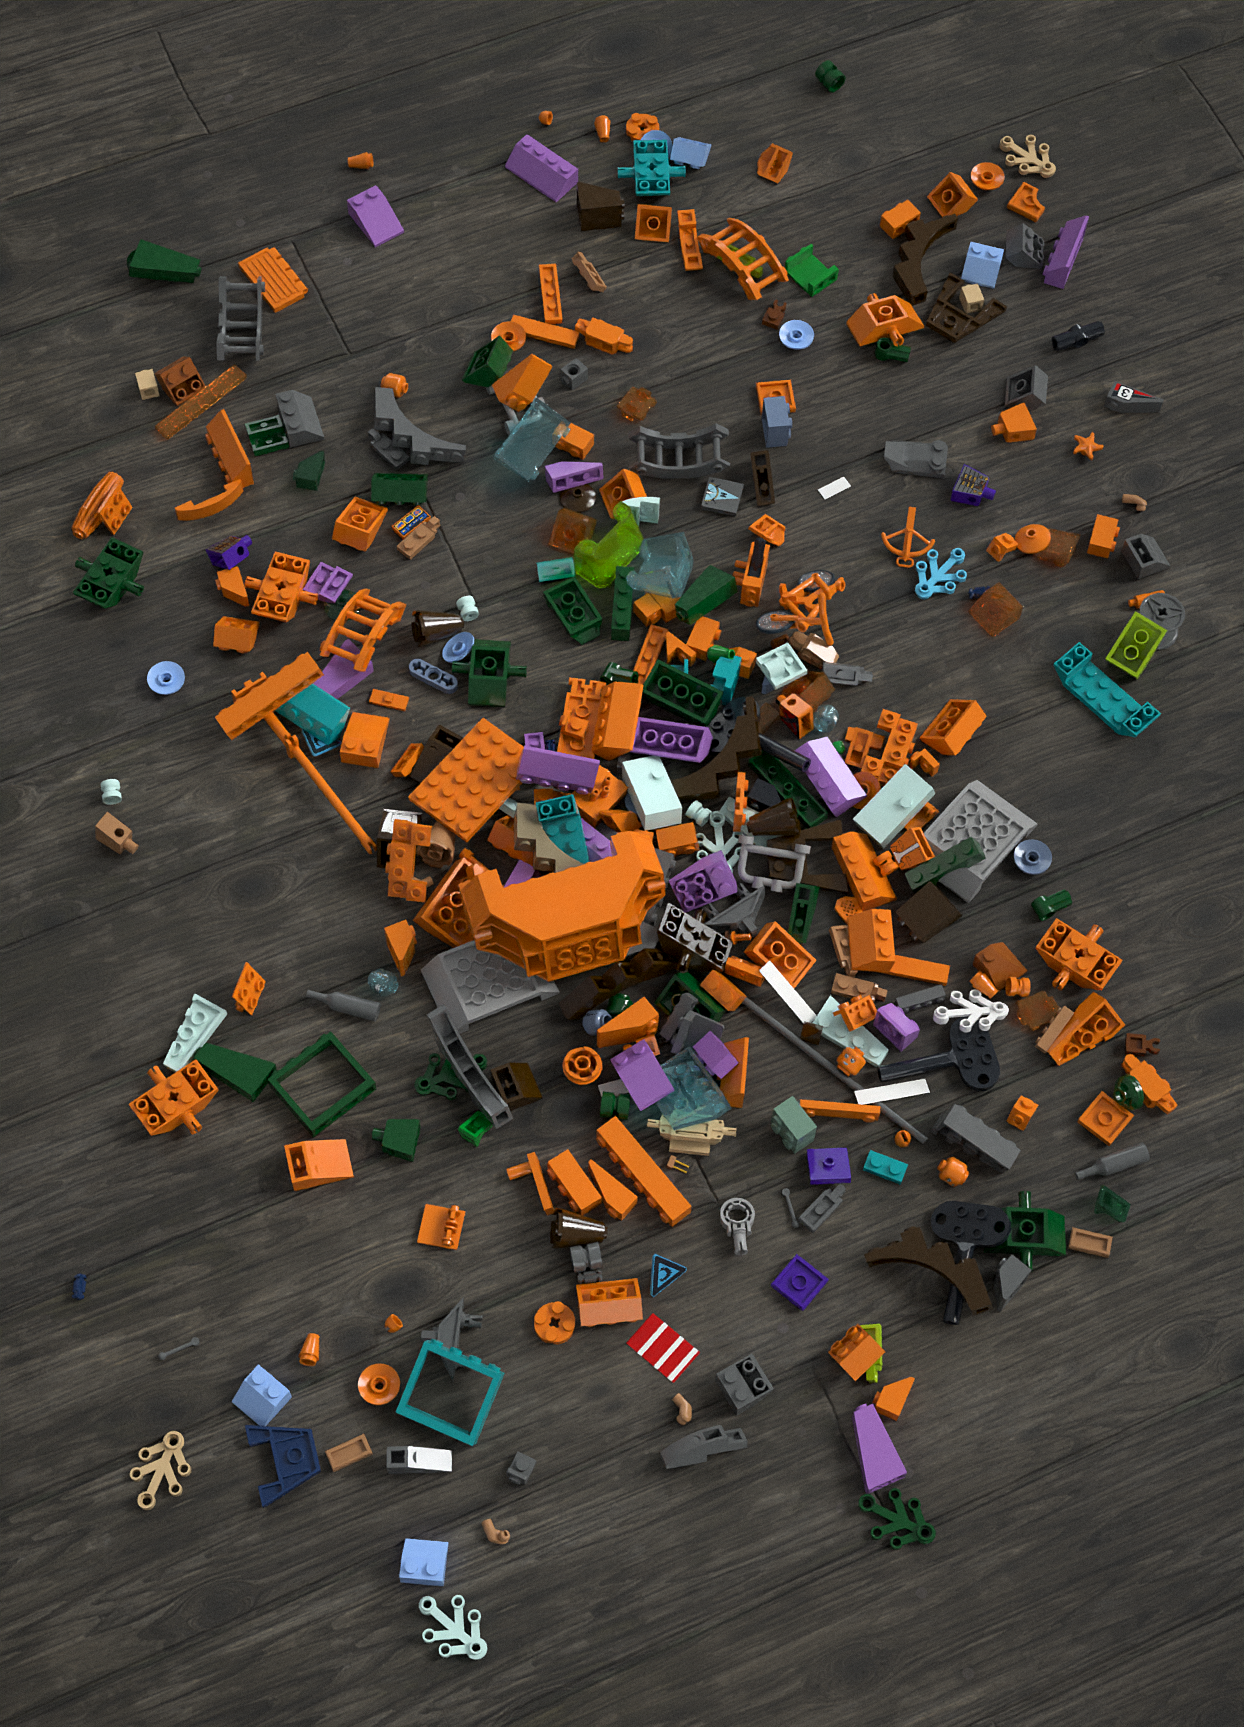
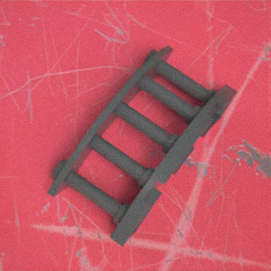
M227 276L219 277V304H222V309H220L218 324L220 333H218L216 342L217 360H224L225 355H228V353L256 354V361H260V355H264V346L261 343L262 292H265V282H262V276H258L257 283H230V281H227ZM230 290H257L258 303H230V301H227V292H230ZM231 310L258 311L257 322L227 320V312H231ZM230 328L257 329V336L229 337L227 330H230ZM230 344H255L256 346H229V345H230Z
M715 423L704 429L697 430V434L687 435L685 432L671 433L670 436L660 435L658 431L639 426L628 433V439L637 444V462L630 465L629 470L638 475L662 479L696 478L721 472L730 466L729 462L720 457V441L729 436V430ZM713 443V459L703 462L702 447ZM644 445L655 449V464L645 461ZM695 447L696 464L683 466L682 449ZM663 448L675 449L676 466H663Z

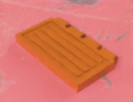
M267 247L238 262L239 268L251 283H257L258 276H262V282H265V292H262V297L275 313L304 298V294L308 292L307 287L300 281L299 277L274 247L271 249Z

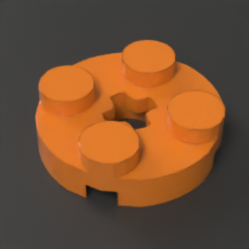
M634 113L626 124V134L631 137V141L641 140L647 132L659 130L657 117L648 114Z
M560 1301L545 1304L535 1314V1332L546 1343L562 1344L569 1340L573 1334L575 1316L571 1309ZM552 1319L560 1321L558 1328L549 1326Z

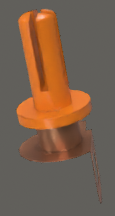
M726 931L724 936L731 940L733 945H736L737 941L752 939L750 933L737 934L735 931H732L731 934L729 931Z

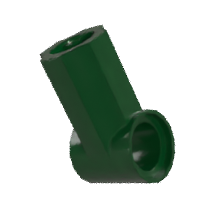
M880 338L876 345L875 357L881 361L889 358L908 362L911 347L899 346V344L895 346L890 339Z
M609 662L600 676L601 682H606V685L613 682L638 683L639 678L638 672L623 669L614 662Z
M1063 889L1048 897L1044 895L1032 901L1031 906L1040 921H1045L1052 917L1055 912L1071 906L1073 902L1069 892Z

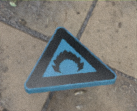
M304 729L301 731L313 756H318L341 745L339 740L326 745Z
M654 1254L652 1256L650 1295L656 1296L685 1273L687 1268Z

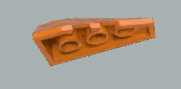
M1093 991L1078 1006L1047 1052L1056 1064L1060 1066L1079 1056L1080 1052L1096 1047L1095 1044L1111 1039L1125 1024L1108 1001Z

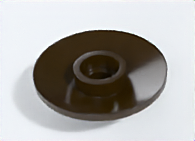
M588 484L565 489L560 493L562 506L574 513L588 511L596 500L595 491Z

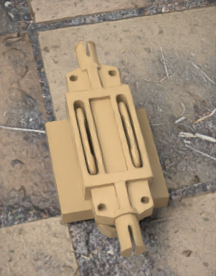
M673 1111V1115L662 1114L660 1120L648 1119L647 1127L659 1128L660 1136L670 1140L669 1152L709 1156L710 1145H716L721 1142L723 1135L736 1137V1128L724 1127L723 1120H715L712 1115Z

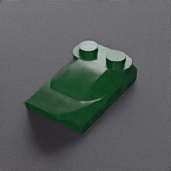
M575 576L543 592L547 606L554 611L570 637L583 645L600 636V627L603 619Z

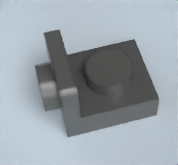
M517 1452L510 1468L506 1471V1475L509 1477L508 1480L517 1485H520V1483L526 1485L537 1460Z

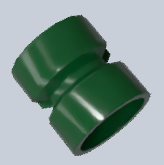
M830 60L820 64L815 71V77L820 82H823L824 86L831 93L838 91L845 83V75Z
M603 1091L600 1117L612 1118V1116H616L620 1120H628L631 1095L620 1093L618 1096H615L614 1092Z

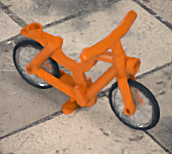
M814 570L803 574L797 581V587L790 592L787 591L786 584L781 583L779 585L781 596L779 604L784 609H789L794 615L781 610L765 613L757 619L756 628L765 634H776L788 629H798L800 632H805L809 626L821 625L827 645L832 646L834 641L828 625L826 600H830L837 591L845 589L844 578L840 577L835 582V576L830 571ZM818 598L819 604H812ZM798 604H805V608L809 612L807 617L798 609Z

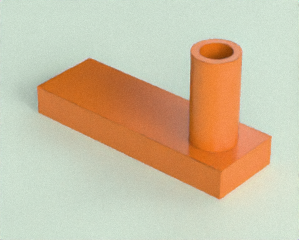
M535 1152L527 1154L528 1162L507 1168L509 1179L513 1180L533 1173L544 1211L548 1216L553 1214L554 1208L538 1157Z

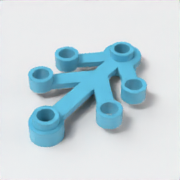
M960 548L953 549L950 558L938 570V552L934 549L929 550L927 560L930 564L931 578L928 581L926 580V562H917L916 571L918 572L919 583L915 587L916 595L920 599H928L933 593H954L956 585L951 581L964 582L967 573L964 570H958L956 574L945 573L954 564H961L964 561V551ZM937 582H947L945 586H934Z

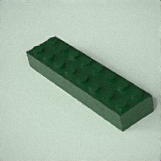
M761 751L760 756H754L749 760L748 766L761 780L775 786L781 801L793 798L797 809V819L806 829L815 827L827 819L828 812L777 758Z

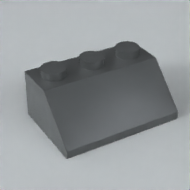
M294 390L275 394L277 408L290 448L325 440L310 396Z

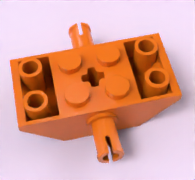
M873 293V296L870 294L867 297L868 303L862 304L846 322L859 346L877 342L880 338H891L895 346H898V344L900 346L904 343L902 334L924 328L922 321L910 303L896 295L879 299L875 293Z
M275 552L263 580L247 576L246 579L248 580H245V588L259 590L251 613L288 622L295 616L300 601L316 605L318 594L303 591L307 583L310 560Z
M1056 918L1037 944L1036 950L1047 965L1059 973L1052 982L1055 988L1059 984L1058 990H1063L1068 980H1071L1082 988L1102 991L1122 963V959L1096 943L1100 935L1103 934L1101 927L1096 932L1098 925H1093L1088 934L1084 936Z
M196 1059L168 1078L163 1075L158 1066H154L153 1069L155 1071L153 1072L150 1069L147 1074L156 1086L129 1103L130 1108L151 1136L170 1132L182 1123L187 1126L192 1135L196 1134L195 1130L197 1129L199 1132L202 1129V1125L194 1115L205 1109L219 1091L217 1086Z

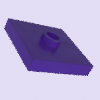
M847 1148L807 1149L810 1184L851 1183Z
M796 1254L771 1283V1287L803 1312L829 1279Z

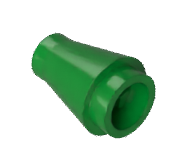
M719 645L711 646L707 652L708 659L713 663H716L719 657L733 660L734 655H736L733 649Z

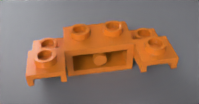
M885 709L882 710L877 724V728L890 733L882 758L880 760L866 755L861 772H869L875 775L883 787L905 764L908 766L910 759L907 758V755L913 752L915 743H912L918 725V723L900 718L901 714Z
M394 820L392 842L388 843L387 855H390V862L386 863L385 873H389L388 896L406 898L407 901H426L427 882L413 880L416 845L430 847L432 826L417 824L408 820Z

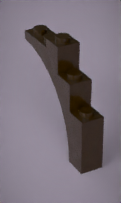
M956 214L946 215L943 218L929 221L924 224L922 219L906 224L905 237L908 241L900 245L898 256L902 262L894 265L892 277L907 302L912 306L925 302L928 290L921 273L922 258L936 240L956 230L958 222Z
M912 1226L906 1228L904 1232L900 1233L903 1240L901 1242L893 1241L888 1243L887 1247L881 1249L879 1247L873 1248L867 1254H864L869 1267L885 1263H907L936 1272L959 1290L967 1301L973 1316L993 1310L975 1258L962 1259L959 1261V1264L955 1265L948 1243L938 1242L928 1249L920 1227Z

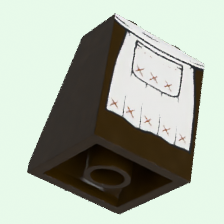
M384 809L377 835L378 868H386V863L390 862V855H387L388 843L392 842L394 820L401 819L422 824V813ZM415 854V866H414V871H415V868H416L417 854Z

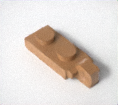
M577 252L572 257V261L579 268V273L588 282V287L593 291L604 292L607 286L592 263L586 260L583 253Z
M434 516L428 523L426 521L421 523L397 545V550L411 560L435 538L436 529L440 527V520Z
M848 925L830 927L829 932L841 968H845L847 976L855 977L858 970H851Z
M836 973L831 991L832 994L847 998H853L860 994L862 997L870 995L873 1002L875 999L885 1002L887 990L879 988V985L873 982Z

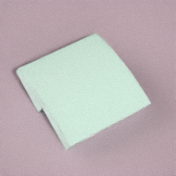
M637 497L622 501L621 524L639 527L640 521L658 524L660 498Z

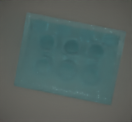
M690 1046L660 1065L675 1091L655 1103L673 1130L715 1120L732 1109Z

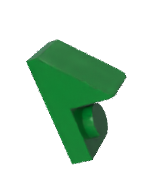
M477 1111L458 1128V1132L463 1139L477 1147L482 1136L493 1125L482 1112Z

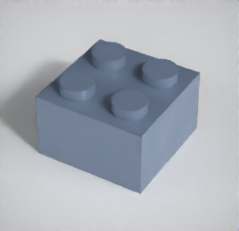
M785 396L763 399L761 420L766 448L787 446L788 439L791 438L792 418H788L790 407L789 403L785 401Z

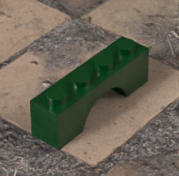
M616 566L611 640L629 641L634 567Z
M971 836L906 872L905 876L912 890L917 893L929 881L936 885L939 879L949 872L959 868H970L986 859V856L979 842Z

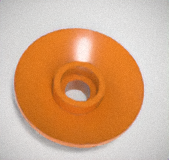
M989 162L980 163L971 171V180L980 189L994 190L999 188L1004 182V172L996 164Z
M511 321L498 324L491 334V341L501 336L513 352L519 350L526 341L524 328L518 323Z
M1039 524L1027 525L1021 528L1015 535V541L1019 544L1017 549L1027 554L1041 552L1049 545L1051 540L1049 530Z
M869 772L854 774L862 789H868L867 797L853 806L857 809H863L881 790L879 780Z
M373 1364L367 1367L359 1377V1393L370 1404H387L399 1392V1376L389 1365ZM379 1383L384 1385L380 1390L376 1389V1385Z

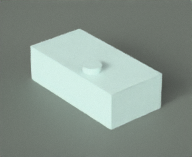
M649 756L623 762L622 779L625 785L629 787L627 791L644 830L680 824L682 806L660 757Z
M905 764L853 820L862 831L884 849L935 795L934 789Z

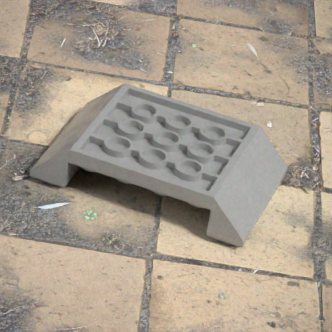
M976 780L969 783L924 832V835L934 856L972 836L979 842L986 859L970 868L965 867L951 871L940 878L939 882L969 903L980 891L982 883L1018 842L1023 837L1027 838L1038 824L980 781Z
M474 940L438 954L421 969V973L437 1008L443 1004L445 1005L459 1034L468 1031L470 1023L537 996L542 1001L559 994L554 980L548 982L537 975L527 977L525 969L498 954L477 950Z

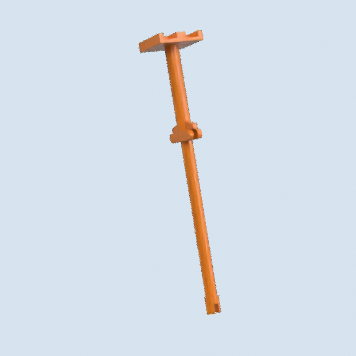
M261 672L260 679L255 682L248 680L244 683L245 688L238 692L235 689L232 690L233 703L238 698H243L252 688L264 683L267 679L266 675ZM273 712L264 717V720L285 745L289 758L295 757L360 840L365 850L372 854L371 846L376 851L377 845L365 833L301 751L296 735L291 736Z

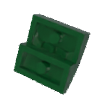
M279 415L245 423L254 456L289 448Z

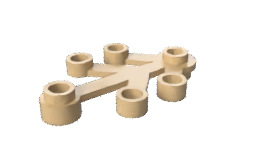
M1034 135L1026 137L1025 144L1028 147V152L1014 144L1010 136H1005L1001 139L1000 149L1002 151L1009 152L1012 150L1021 156V158H1016L1014 155H1007L1005 160L1007 166L1020 164L1019 173L1021 175L1040 173L1042 177L1049 178L1055 173V165L1049 162L1048 144L1043 143L1039 146L1038 151L1042 156V161L1037 158L1035 150L1036 137Z
M177 1431L168 1432L164 1436L163 1442L149 1448H142L139 1451V1457L143 1462L150 1461L152 1455L164 1451L162 1458L140 1468L135 1467L130 1471V1477L135 1482L141 1481L144 1475L155 1471L147 1491L142 1492L137 1499L140 1508L143 1510H150L155 1506L156 1499L154 1496L164 1473L169 1483L170 1494L175 1497L181 1495L182 1486L177 1482L170 1465L173 1454L179 1465V1474L186 1477L191 1473V1467L186 1463L181 1451L184 1446V1438ZM176 1439L177 1444L174 1446L170 1445L171 1440ZM143 1452H149L147 1458L142 1457ZM187 1466L188 1471L182 1473L181 1468ZM136 1471L140 1472V1476L138 1478L133 1477V1474ZM174 1486L179 1487V1491L176 1493L172 1492ZM145 1499H151V1503L149 1505L143 1504Z

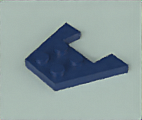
M245 1425L250 1447L268 1442L271 1443L279 1481L258 1486L263 1508L321 1472L312 1429Z

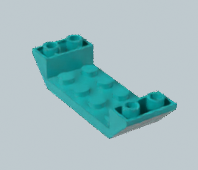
M1078 642L1053 665L1063 686L1117 734L1130 737L1138 736L1161 713L1149 702H1146L1143 706L1137 703L1090 661L1093 653Z
M571 794L536 802L539 822L542 823L543 830L549 839L573 859L583 864L590 862L581 816L574 795Z

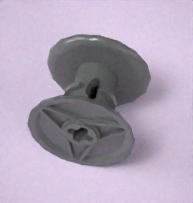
M1167 593L1149 595L1140 605V614L1167 630L1156 650L1169 648L1178 637V628L1185 619V609L1176 597Z

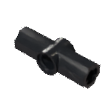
M1099 321L1084 326L1076 324L1067 332L1052 336V346L1057 351L1072 346L1080 348L1086 345L1089 340L1104 336V325Z

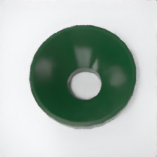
M1130 1074L1123 1075L1116 1080L1113 1093L1114 1100L1127 1110L1139 1109L1144 1102V1093L1139 1081Z

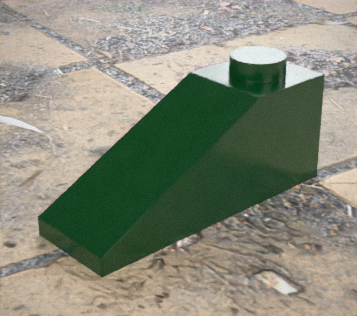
M796 883L788 934L797 942L806 943L817 904L818 886Z

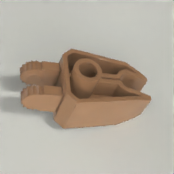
M796 631L789 638V644L799 651L798 657L822 669L823 662L836 663L839 658L834 647L827 645L826 641L816 634L810 633L807 636Z

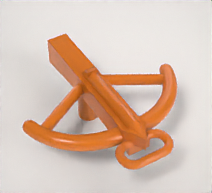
M915 507L908 508L905 529L888 536L884 532L881 533L883 543L887 549L896 555L902 556L896 559V564L899 567L911 568L914 565V560L909 557L924 555L935 543V539L929 542L913 530ZM905 533L903 551L891 546L887 539ZM912 534L928 546L920 551L910 552ZM899 560H904V562L910 560L911 565L899 564Z

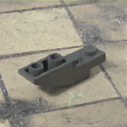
M721 1425L699 1430L677 1440L661 1451L660 1457L666 1469L707 1462V1455L747 1448L748 1441L741 1428L724 1431Z

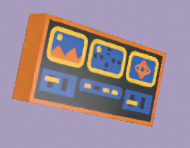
M418 505L392 525V530L404 540L421 523L428 522L431 516Z

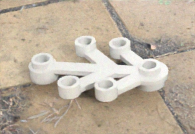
M976 989L970 991L969 1000L979 1003L984 1007H979L962 998L961 992L953 991L950 1001L966 1009L948 1010L946 1007L940 1006L935 1009L933 1020L937 1024H946L951 1017L969 1016L968 1019L961 1020L959 1027L962 1032H969L982 1015H988L987 1018H981L979 1021V1028L987 1031L995 1020H1002L1008 1015L1009 1008L1002 1002L993 1003L981 997V992Z

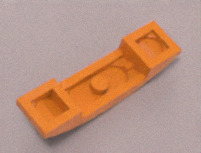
M694 209L678 210L679 237L685 271L702 270Z
M241 479L224 485V493L195 506L192 501H188L175 507L177 519L182 521L197 520L224 510L242 494L243 486Z

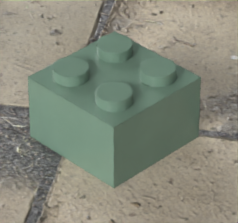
M793 1096L773 1109L771 1128L776 1134H780L783 1138V1144L788 1150L791 1149L795 1154L814 1141L817 1126Z

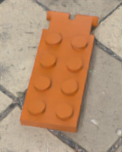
M569 677V685H572L571 693L567 692L563 715L566 714L567 710H570L571 716L587 720L589 725L583 740L561 734L560 731L557 752L595 759V754L592 753V740L595 735L601 691L606 686V682L590 680V684L585 685L586 679Z

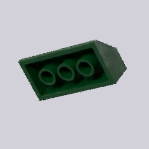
M657 659L643 684L641 698L697 726L707 727L717 712L723 691Z

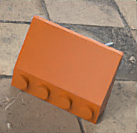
M464 857L453 863L413 919L426 932L453 948L474 940L464 912L458 884L468 880L466 868L472 865Z

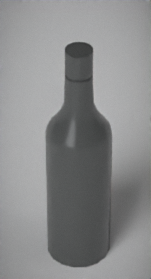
M308 990L306 994L307 998L324 1002L333 1011L374 1022L377 1021L381 1008V1003L341 992L323 994Z
M1143 1142L1102 1156L1098 1158L1093 1166L1076 1172V1179L1080 1180L1095 1174L1109 1176L1150 1160L1148 1149Z

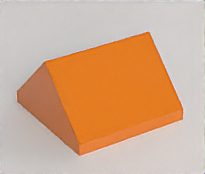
M638 204L635 239L669 242L672 207Z

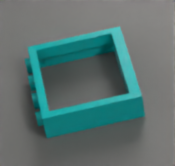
M435 1339L424 1341L396 1413L473 1446L477 1443L505 1373L501 1372V1368L489 1363V1365L481 1363L482 1359L470 1355L467 1357L462 1355L463 1351L458 1348L451 1347L448 1349L442 1346L443 1342ZM429 1351L493 1378L471 1432L408 1405Z

